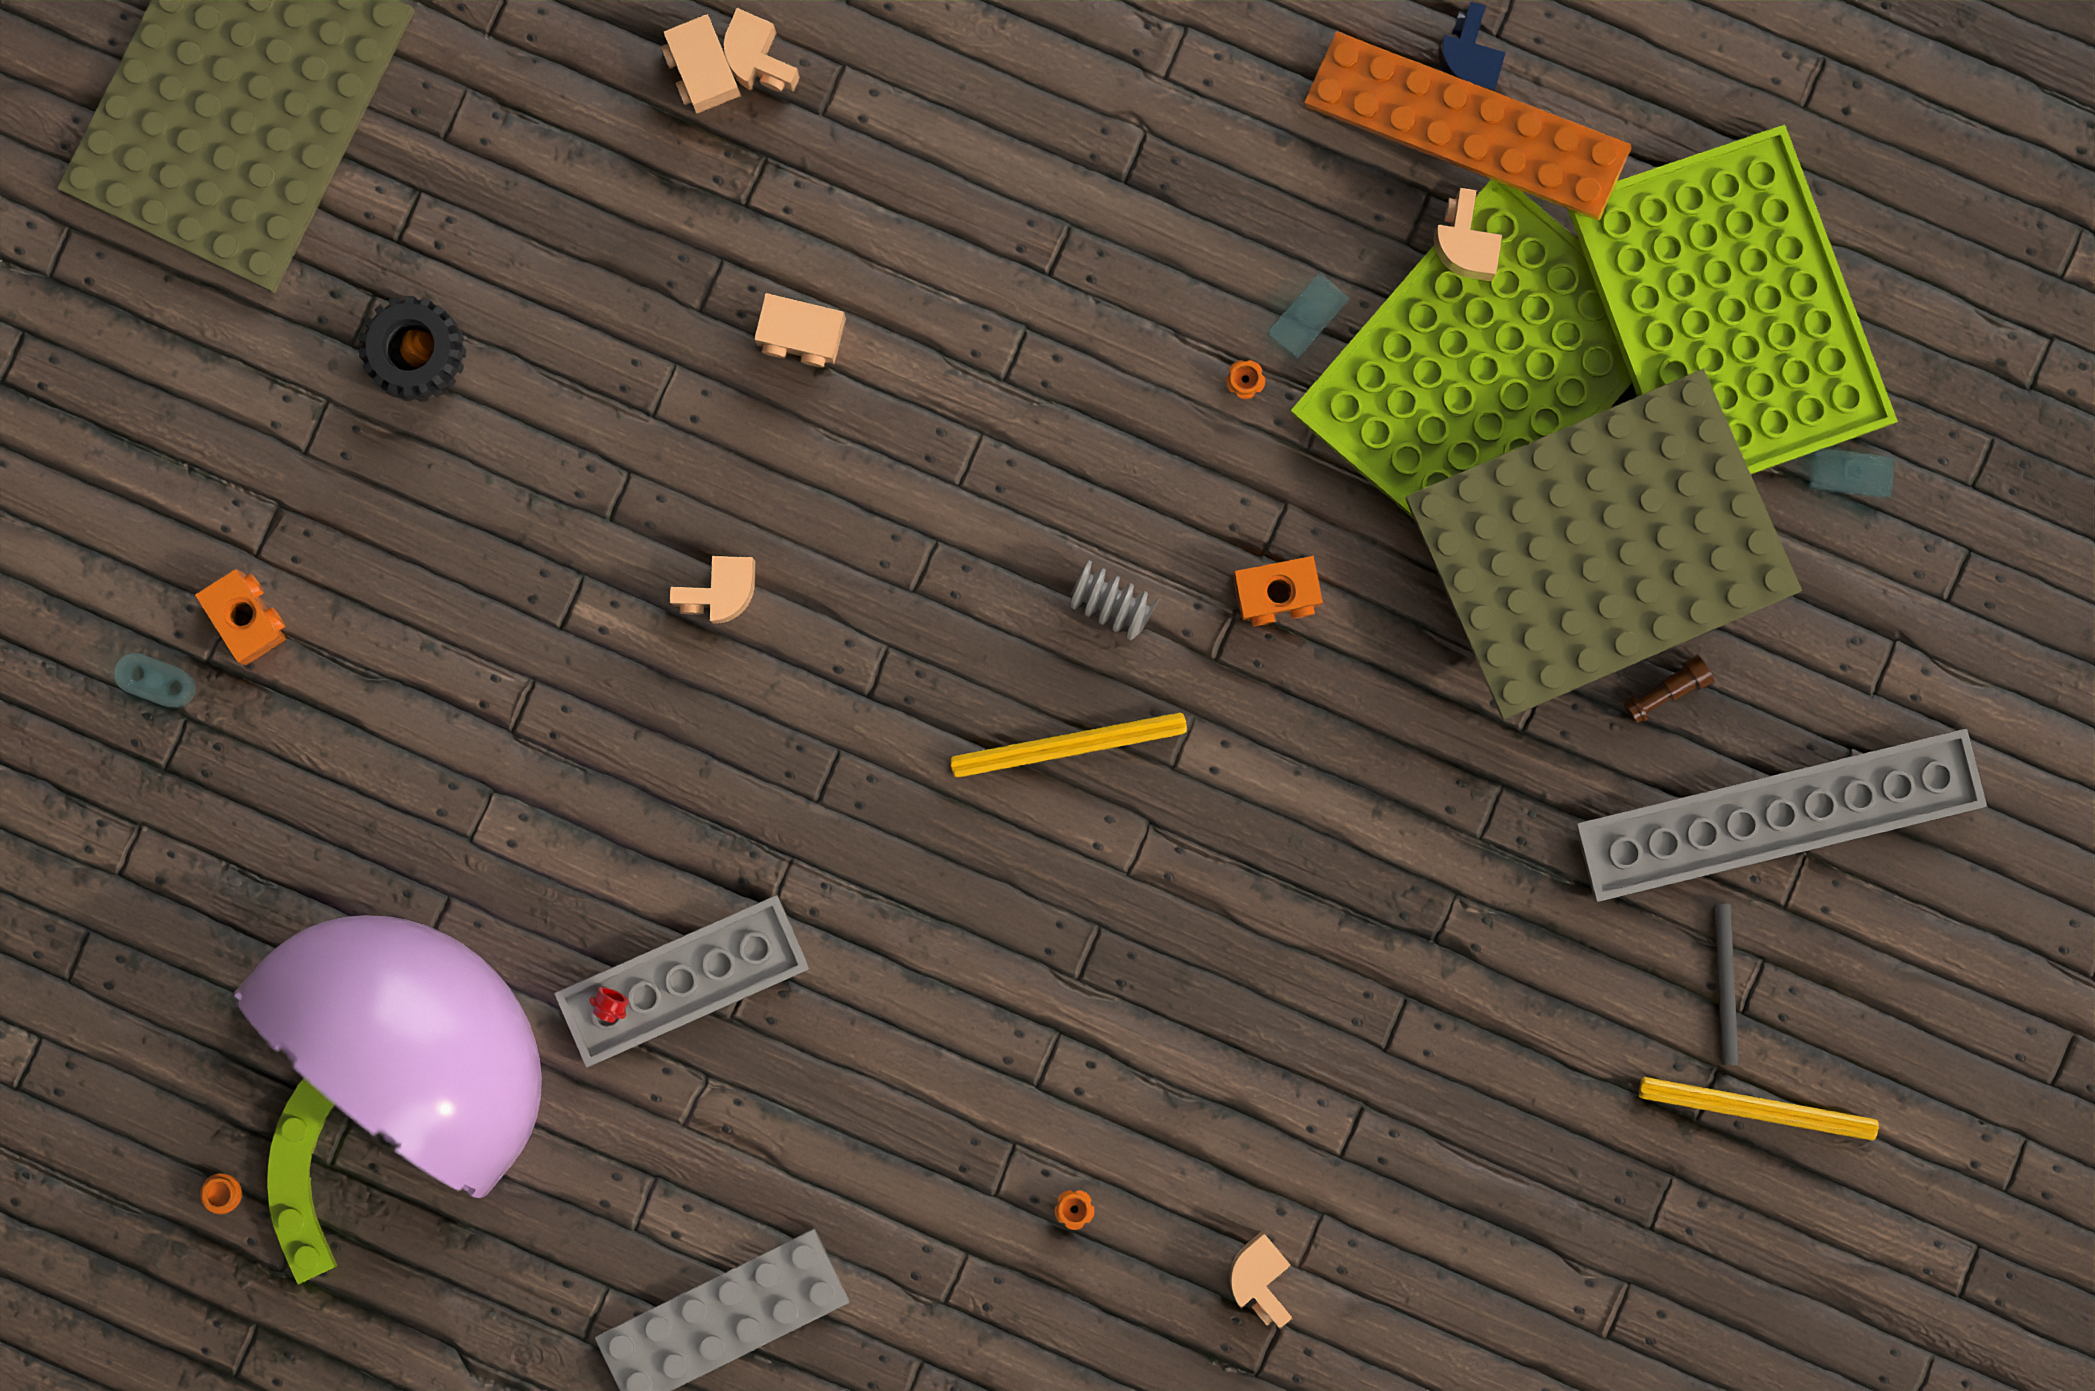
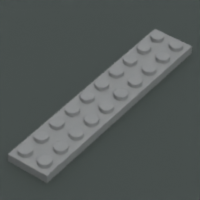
M1962 729L1577 823L1575 826L1594 901L1599 902L1987 807L1968 730Z

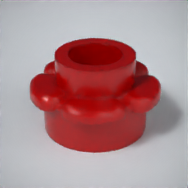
M600 987L596 996H591L589 999L590 1004L594 1007L593 1014L601 1020L613 1023L616 1018L624 1019L627 1015L625 1009L629 1000L616 990Z

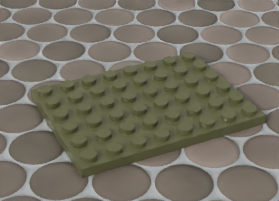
M151 0L57 189L275 293L415 12L414 8L399 0Z
M1704 369L1405 497L1502 720L1802 592V588Z

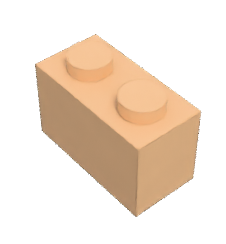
M708 14L664 31L668 44L661 46L669 68L677 66L683 80L676 82L684 105L693 103L696 113L741 96Z
M766 293L754 340L757 346L763 347L762 353L766 355L785 358L786 353L802 356L800 362L823 368L825 362L835 364L846 317L843 311Z

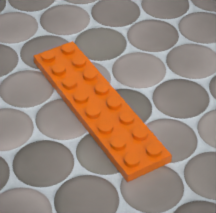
M1337 31L1304 101L1306 108L1597 221L1600 220L1631 151L1630 143Z

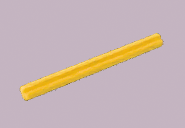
M1183 713L1164 715L956 755L950 759L951 769L954 777H964L1182 735L1187 732V725Z
M1648 1077L1642 1078L1639 1085V1097L1642 1099L1871 1141L1875 1140L1878 1134V1121L1872 1118Z

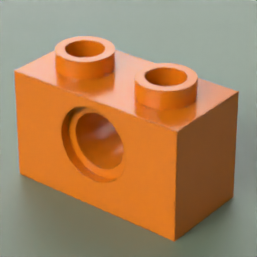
M1314 556L1237 570L1233 573L1241 621L1251 620L1252 627L1276 622L1275 615L1289 612L1291 619L1315 615L1314 608L1320 607L1323 604ZM1275 582L1284 584L1289 590L1288 600L1284 603H1275L1270 600L1267 594L1270 584Z
M235 569L195 594L237 663L248 665L287 640L281 631L286 626L273 607L267 609L259 597L264 594V591L254 575L250 573L246 576L244 572ZM250 605L253 610L252 620L248 624L240 626L236 621V612L241 606Z

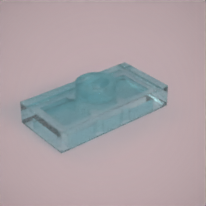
M1319 273L1270 328L1267 334L1295 359H1298L1350 298L1322 273Z
M1831 449L1816 451L1813 453L1809 489L1890 498L1892 496L1896 457Z

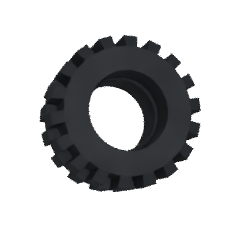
M405 296V300L402 301L395 297L388 300L390 305L385 308L380 304L374 309L377 315L373 319L367 317L365 320L366 332H360L359 342L362 343V349H358L359 357L364 361L365 365L363 368L366 373L385 392L393 397L397 396L403 401L411 402L412 399H417L419 402L429 401L428 396L434 395L439 397L443 395L442 389L447 385L452 388L457 382L454 379L456 373L462 374L464 368L461 361L462 357H466V348L462 343L465 339L457 327L458 324L442 307L423 297L422 300H418L415 296ZM408 329H426L432 334L434 339V350L429 361L416 370L404 371L397 368L391 356L392 346L396 338Z

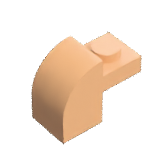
M737 8L724 38L725 57L734 78L749 90H751L758 76L761 78L760 83L774 91L782 92L783 88L794 91L800 78L797 68L767 56L776 35L774 24Z
M1460 188L1456 199L1449 198L1445 222L1452 223L1451 227L1438 225L1434 231L1436 253L1441 262L1453 273L1467 278L1492 281L1496 275L1502 235L1470 230L1476 190Z
M712 556L711 588L671 587L670 603L674 607H680L681 614H704V608H710V621L713 624L724 623L736 618L747 608L753 596L755 560L752 557Z
M1263 1231L1243 1246L1233 1259L1229 1273L1230 1287L1240 1307H1243L1254 1297L1257 1302L1252 1308L1263 1322L1269 1325L1274 1321L1281 1328L1292 1317L1267 1288V1285L1291 1265Z

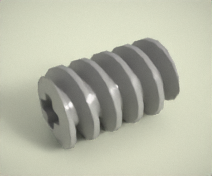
M1089 560L1070 594L1072 595L1070 607L1075 610L1085 602V616L1089 618L1099 610V624L1104 625L1111 618H1114L1113 631L1118 633L1127 625V639L1133 640L1144 629L1159 598L1148 606V592L1143 591L1136 598L1132 597L1134 584L1132 583L1119 590L1120 577L1117 575L1106 583L1104 581L1106 569L1102 567L1094 575L1090 574L1092 561Z

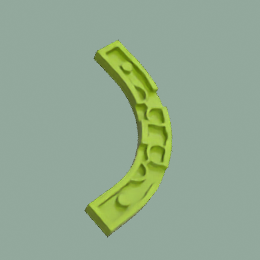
M305 1077L288 1100L278 1121L271 1143L267 1176L269 1209L273 1226L297 1284L337 1267V1263L315 1213L312 1200L311 1177H309L312 1153H314L319 1134L326 1121L325 1119L335 1106V1103Z

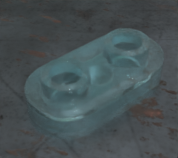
M139 653L123 656L115 666L114 677L116 683L122 690L170 708L183 707L194 697L196 686L193 677L187 671ZM141 667L144 670V677L136 682L132 677V672L135 668ZM174 681H179L182 685V690L178 695L173 696L169 690L170 685Z

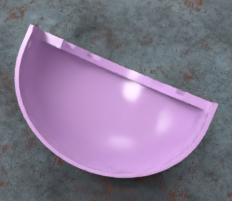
M362 915L324 921L308 927L285 940L257 965L234 992V997L240 1000L237 1003L250 1023L274 1049L278 1051L281 1049L288 1055L289 1059L295 1061L293 1067L310 1083L373 1135L380 1132L385 1140L396 1146V1152L458 1191L463 1188L469 1195L476 1198L487 1196L516 1161L532 1134L540 1106L542 1076L538 1048L530 1023L520 1003L497 972L467 946L441 931L414 921L389 916Z

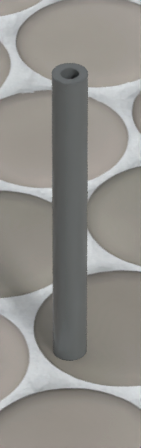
M1714 904L1722 1065H1739L1731 904Z

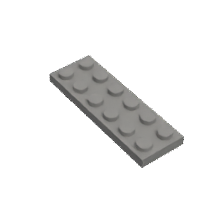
M776 895L554 994L587 1068L805 972L810 968L780 899ZM600 987H607L620 992L629 1000L625 1009L626 1017L624 1019L616 1018L613 1023L601 1020L593 1014L594 1007L589 1002L590 997H595Z
M814 1228L597 1335L595 1340L620 1391H672L848 1304L850 1300Z

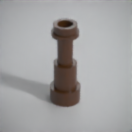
M1695 655L1685 661L1682 669L1662 680V686L1639 700L1632 696L1628 702L1624 703L1627 713L1635 724L1647 721L1646 713L1669 699L1676 701L1695 688L1701 690L1714 682L1709 668L1699 655Z

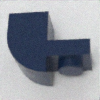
M1471 1L1466 13L1459 11L1452 34L1459 37L1455 38L1444 34L1439 47L1440 66L1444 73L1495 91L1506 52L1475 43L1486 5Z

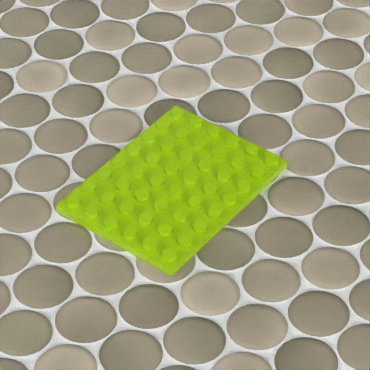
M1785 125L1617 181L1599 221L1567 209L1637 396L1704 369L1751 475L1898 422Z
M1492 179L1475 197L1470 230L1502 235L1496 275L1492 281L1467 278L1453 273L1441 262L1436 253L1435 246H1433L1289 412L1412 518L1413 516L1405 500L1406 496L1611 408L1632 383L1579 240L1522 191Z

